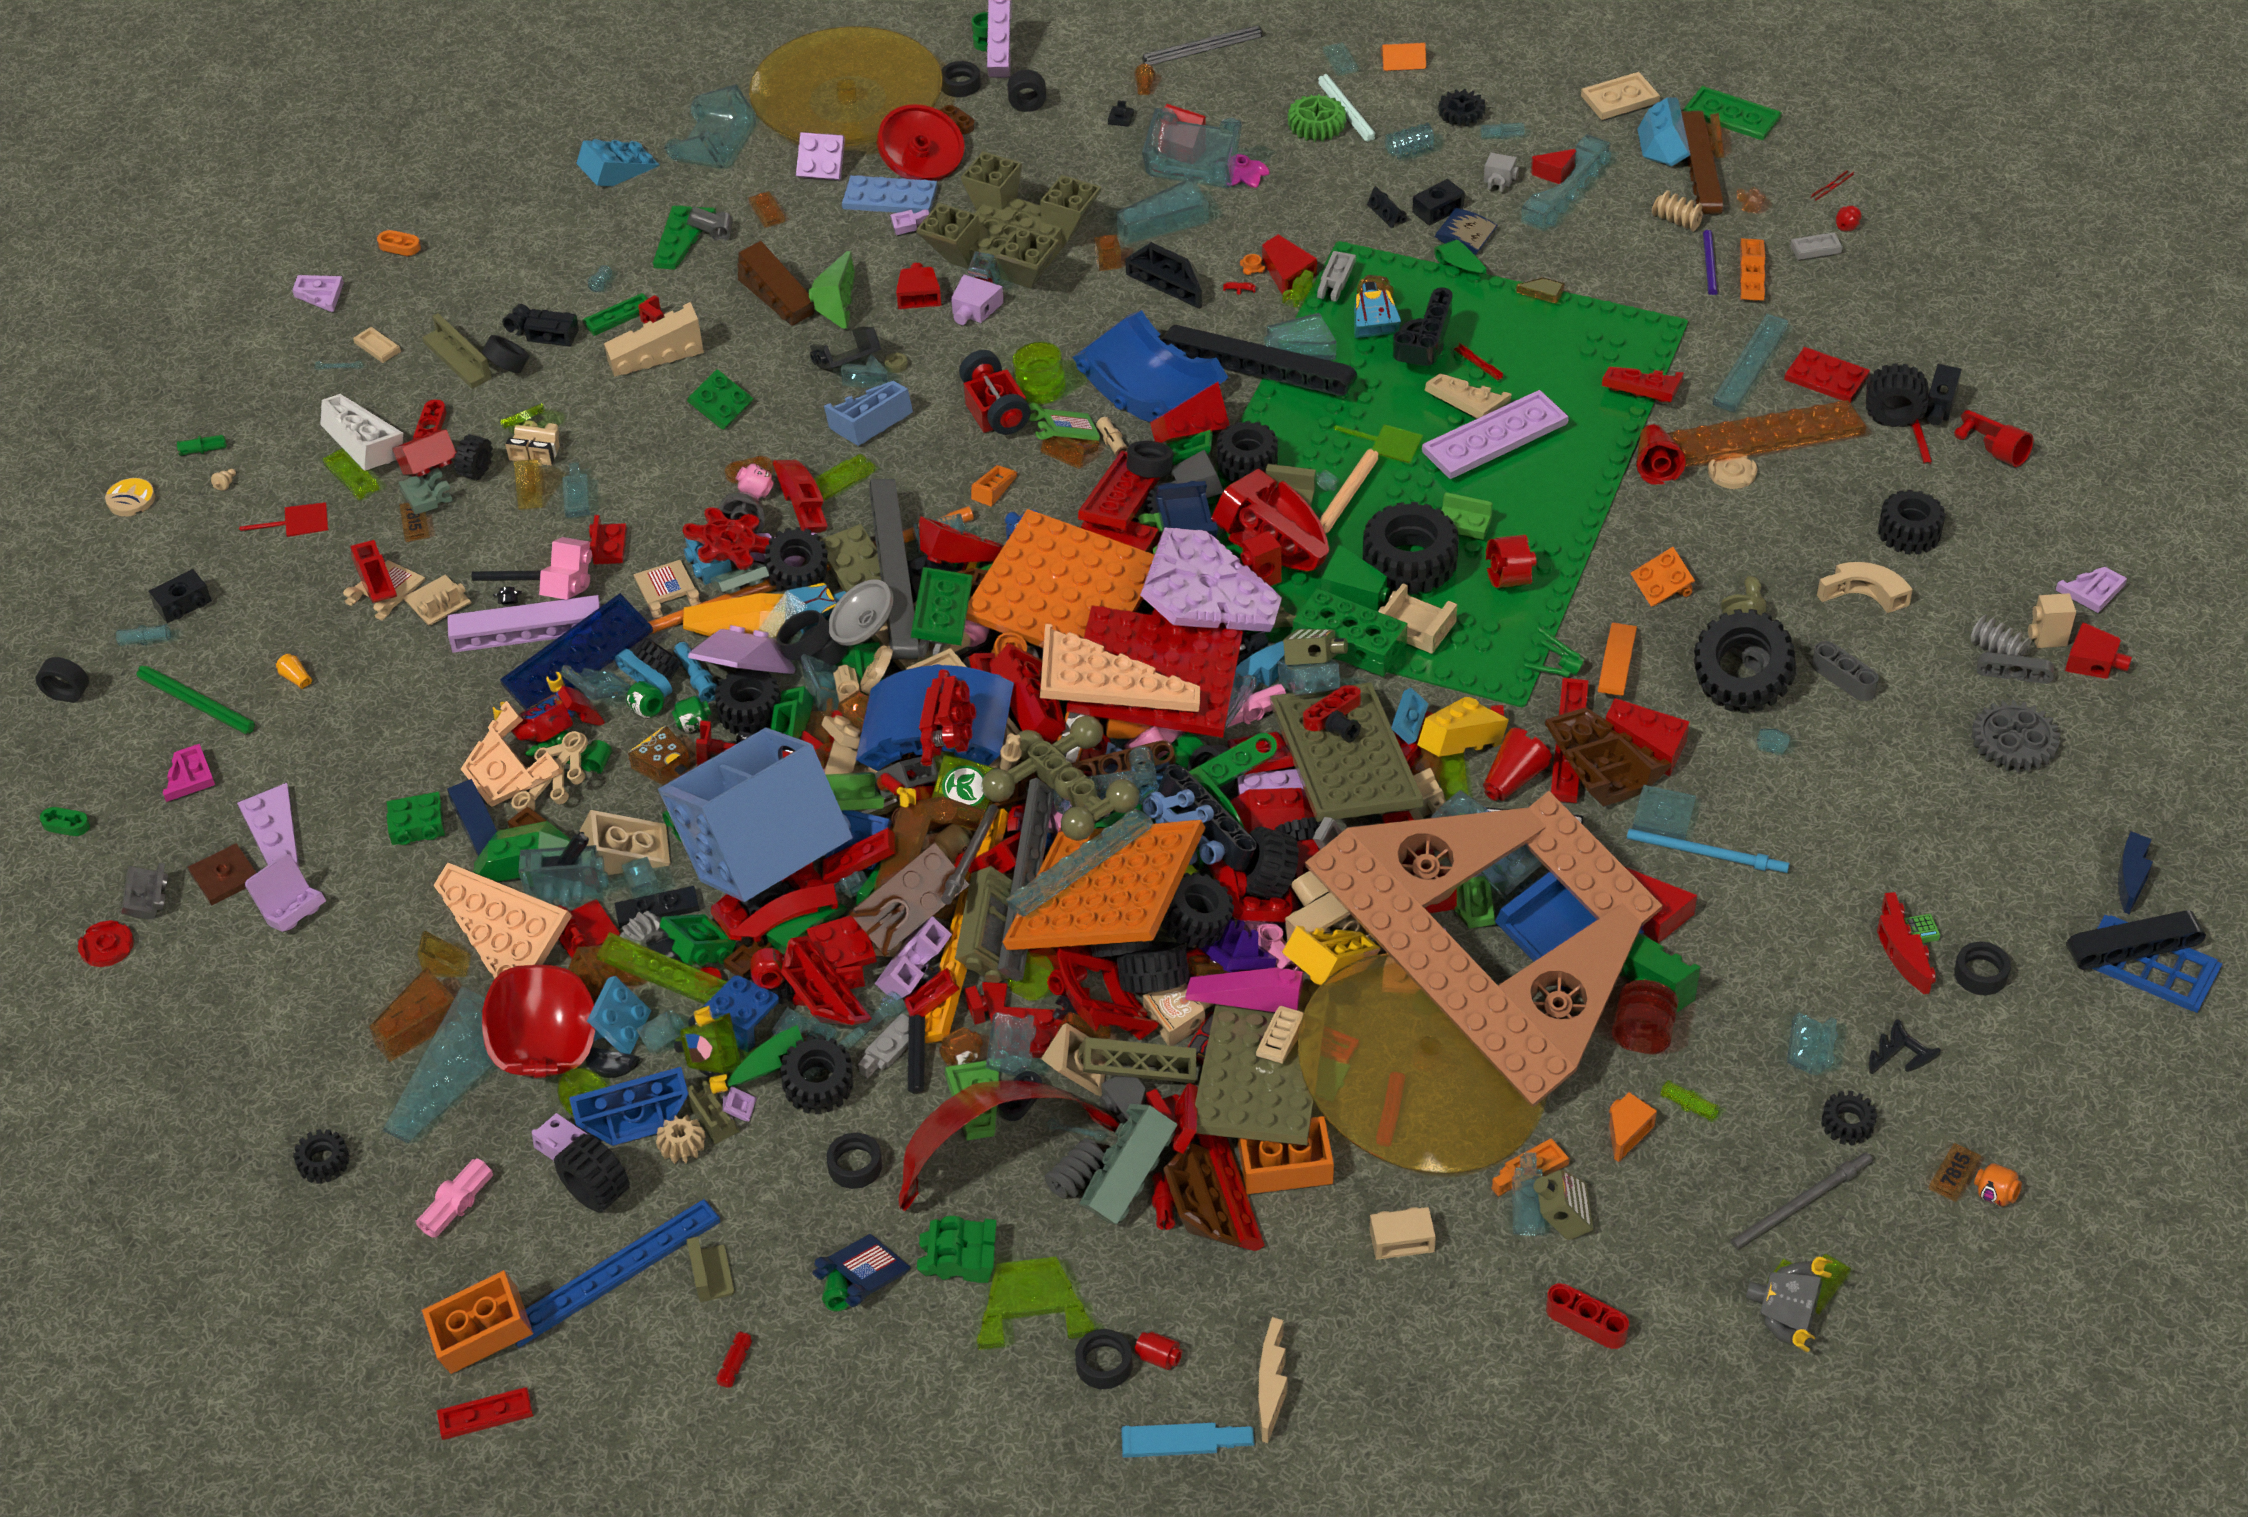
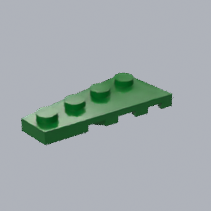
M672 205L653 260V268L676 270L687 255L688 249L698 240L702 230L687 225V219L692 207ZM698 207L716 214V208Z

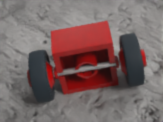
M978 350L969 354L960 365L959 375L964 384L965 404L983 433L994 430L999 434L1009 435L1022 429L1029 421L1031 411L1026 402V397L1008 369L1002 370L1000 360L992 351Z

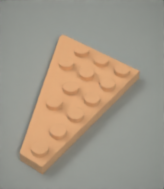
M1045 624L1040 698L1199 712L1200 686L1182 681L1173 675L1168 678L1156 673V668L1138 660H1132L1121 653L1118 656L1104 651V646L1079 638L1071 632L1065 635L1053 630V625Z
M450 863L446 864L434 884L436 890L443 897L445 904L456 917V921L468 936L470 943L475 947L494 979L501 972L512 967L543 965L572 917L567 910Z

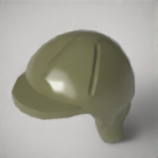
M1748 576L1744 581L1746 595H1731L1721 601L1722 612H1727L1728 616L1734 614V610L1742 609V613H1748L1749 609H1754L1761 616L1766 611L1767 603L1760 593L1761 583L1758 578Z

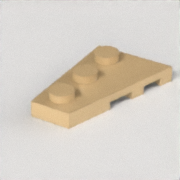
M1439 374L1428 381L1425 387L1426 392L1453 405L1457 409H1461L1476 419L1502 408L1511 400L1510 393L1503 392L1502 395L1490 392L1491 388L1486 386L1481 388L1468 386L1469 383L1465 380L1444 374Z

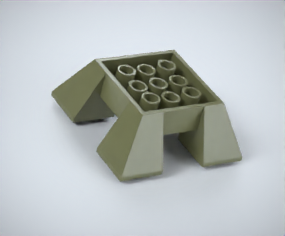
M982 151L961 176V181L976 212L971 213L938 203L916 231L949 263L968 269L976 252L970 270H975L980 261L984 274L1031 289L1061 249L1073 237L1100 194L1101 187L1061 175L1040 200V205L1017 199L1022 163Z

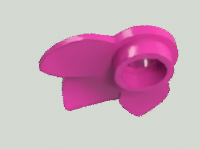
M1237 154L1230 159V169L1227 171L1226 176L1232 186L1242 181L1252 188H1257L1260 176L1269 175L1270 172L1262 162L1250 160L1249 157L1243 154Z

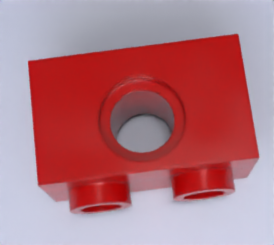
M1270 531L1243 541V552L1241 553L1243 566L1247 565L1252 572L1256 573L1269 586L1281 582V545Z

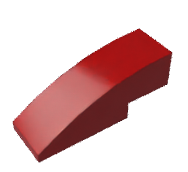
M375 540L350 546L352 560L372 603L397 597L382 554L379 553Z
M1021 831L977 856L968 869L969 873L971 874L990 866L1003 875L1014 869Z

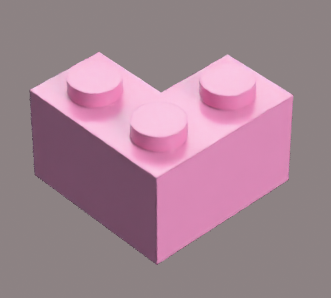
M565 537L552 542L551 566L541 570L539 595L568 600L588 588L590 584L588 564L592 559L590 542Z

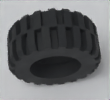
M1401 502L1393 507L1391 505L1385 507L1383 512L1379 510L1367 522L1363 533V560L1387 576V587L1390 590L1397 591L1402 584L1408 585L1410 595L1418 594L1421 591L1427 593L1432 591L1434 587L1436 589L1441 587L1444 581L1447 582L1453 576L1458 560V530L1448 515L1444 516L1445 513L1437 508L1435 510L1428 504L1418 505V502H1411V504ZM1417 545L1425 549L1420 551H1403L1395 547Z
M1742 609L1734 610V614L1729 616L1725 612L1719 615V621H1710L1707 624L1708 631H1701L1698 636L1699 642L1695 644L1694 664L1699 685H1702L1705 695L1707 697L1711 696L1712 702L1718 706L1724 703L1726 710L1733 712L1735 707L1740 708V713H1748L1750 708H1755L1756 712L1764 710L1763 705L1768 703L1769 706L1777 703L1778 695L1784 697L1788 692L1787 685H1792L1794 680L1796 660L1791 636L1788 630H1784L1783 624L1779 620L1772 622V615L1764 612L1762 616L1758 615L1757 610L1749 609L1748 613H1742ZM1752 644L1763 648L1769 654L1770 661L1760 673L1752 677L1739 678L1731 676L1721 669L1720 661L1725 653L1735 646Z

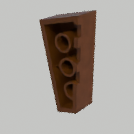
M762 241L739 252L737 264L738 281L773 309L782 320L787 321L793 326L814 314L815 305L814 302L810 301L809 293Z

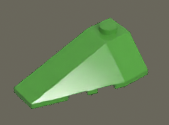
M851 251L845 252L814 280L812 287L809 288V298L811 302H814L815 310L842 329L847 328L850 321V311H846V307L852 302L851 290H853L855 274Z

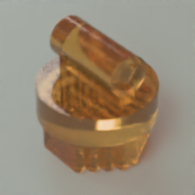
M1752 187L1748 193H1745V190L1742 188L1736 192L1737 199L1743 202L1741 210L1757 214L1763 206L1762 204H1764L1766 199L1765 194L1759 192L1760 190Z

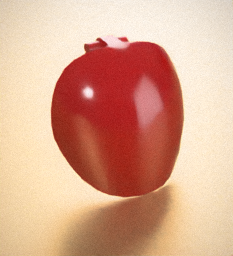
M522 965L501 972L492 982L482 1009L484 1044L488 1056L493 1063L508 1073L533 1076L534 1078H546V1076L567 1073L581 1065L590 1053L595 1029L587 1022L594 1004L583 981L572 971L553 965Z

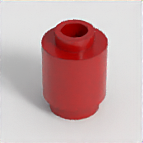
M1151 1331L1150 1333L1143 1332L1139 1336L1135 1346V1354L1140 1356V1359L1165 1370H1170L1172 1366L1176 1367L1182 1357V1349H1180L1178 1341Z

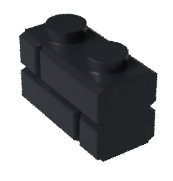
M532 309L529 318H527L524 324L527 342L571 347L579 331L576 314Z

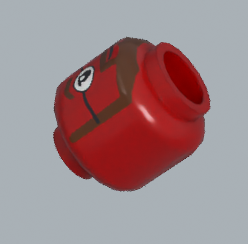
M764 948L753 954L750 960L751 978L758 987L773 989L784 983L786 978L781 973L784 955L779 950Z

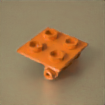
M1671 547L1630 573L1651 607L1656 606L1677 592L1684 597L1690 596L1692 594L1691 583L1695 582L1674 547Z

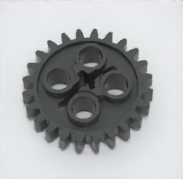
M2003 700L2000 707L1992 703L1990 709L1984 707L1982 714H1977L1976 720L1973 723L1971 738L1974 739L1973 746L1979 747L1978 754L1986 753L1985 760L1994 759V766L1997 767L2003 763L2005 764V770H2008L2010 766H2014L2016 772H2019L2020 767L2024 766L2027 771H2030L2031 765L2040 769L2041 763L2047 765L2050 758L2054 759L2060 743V733L2057 732L2058 725H2052V717L2045 718L2046 711L2036 712V705L2029 709L2026 702H2023L2021 706H2017L2015 700H2012L2011 705H2007Z

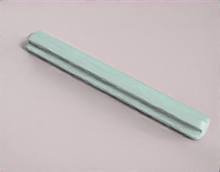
M1327 74L1320 76L1318 84L1330 98L1334 97L1336 101L1341 102L1342 106L1345 107L1346 118L1366 142L1374 140V130Z

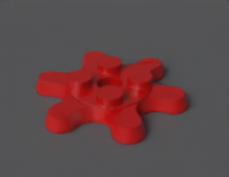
M714 507L707 508L704 512L707 524L697 525L688 523L682 529L686 539L698 541L704 545L698 549V557L701 562L711 563L715 559L718 561L730 559L740 570H748L752 566L754 560L750 555L751 552L765 554L766 545H769L770 540L768 537H761L753 532L759 525V519L755 515L745 514L740 519L732 520L726 518L720 509Z

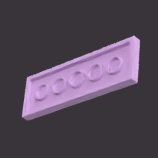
M1538 390L1422 444V452L1449 479H1452L1568 424V416L1543 392Z

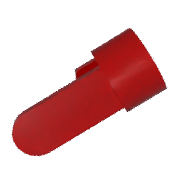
M1965 410L1961 414L1963 424L1954 431L1955 437L1959 440H1965L1968 436L1967 433L1971 429L1986 435L1983 439L1986 450L1995 459L2014 467L2021 466L2027 460L2034 443L2031 433L2013 425L2001 424L1970 410Z

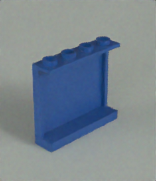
M1549 872L1501 908L1495 923L1535 962L1597 921V919ZM1642 926L1639 933L1643 935L1644 931L1642 930ZM1561 986V989H1562L1563 991H1566V990L1569 988V987Z

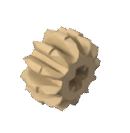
M675 1115L673 1121L664 1119V1127L658 1128L656 1140L657 1148L661 1151L664 1159L671 1158L674 1164L679 1158H682L687 1163L688 1156L697 1159L698 1151L704 1150L705 1132L698 1120H691L688 1115L683 1119H679Z

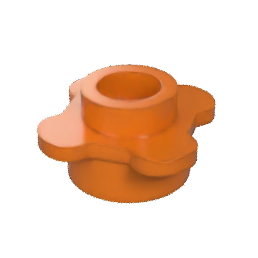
M1248 254L1240 261V266L1243 267V273L1246 275L1265 271V266L1261 264L1262 259L1257 254Z

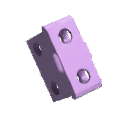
M556 1113L537 1130H532L534 1148L554 1161L557 1154L585 1132Z

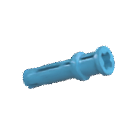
M678 643L674 647L676 649L674 653L682 661L683 667L690 675L691 686L698 690L699 698L702 702L705 700L707 703L714 701L715 689L719 685L713 682L711 673L703 669L698 660L688 658L691 651L688 643Z

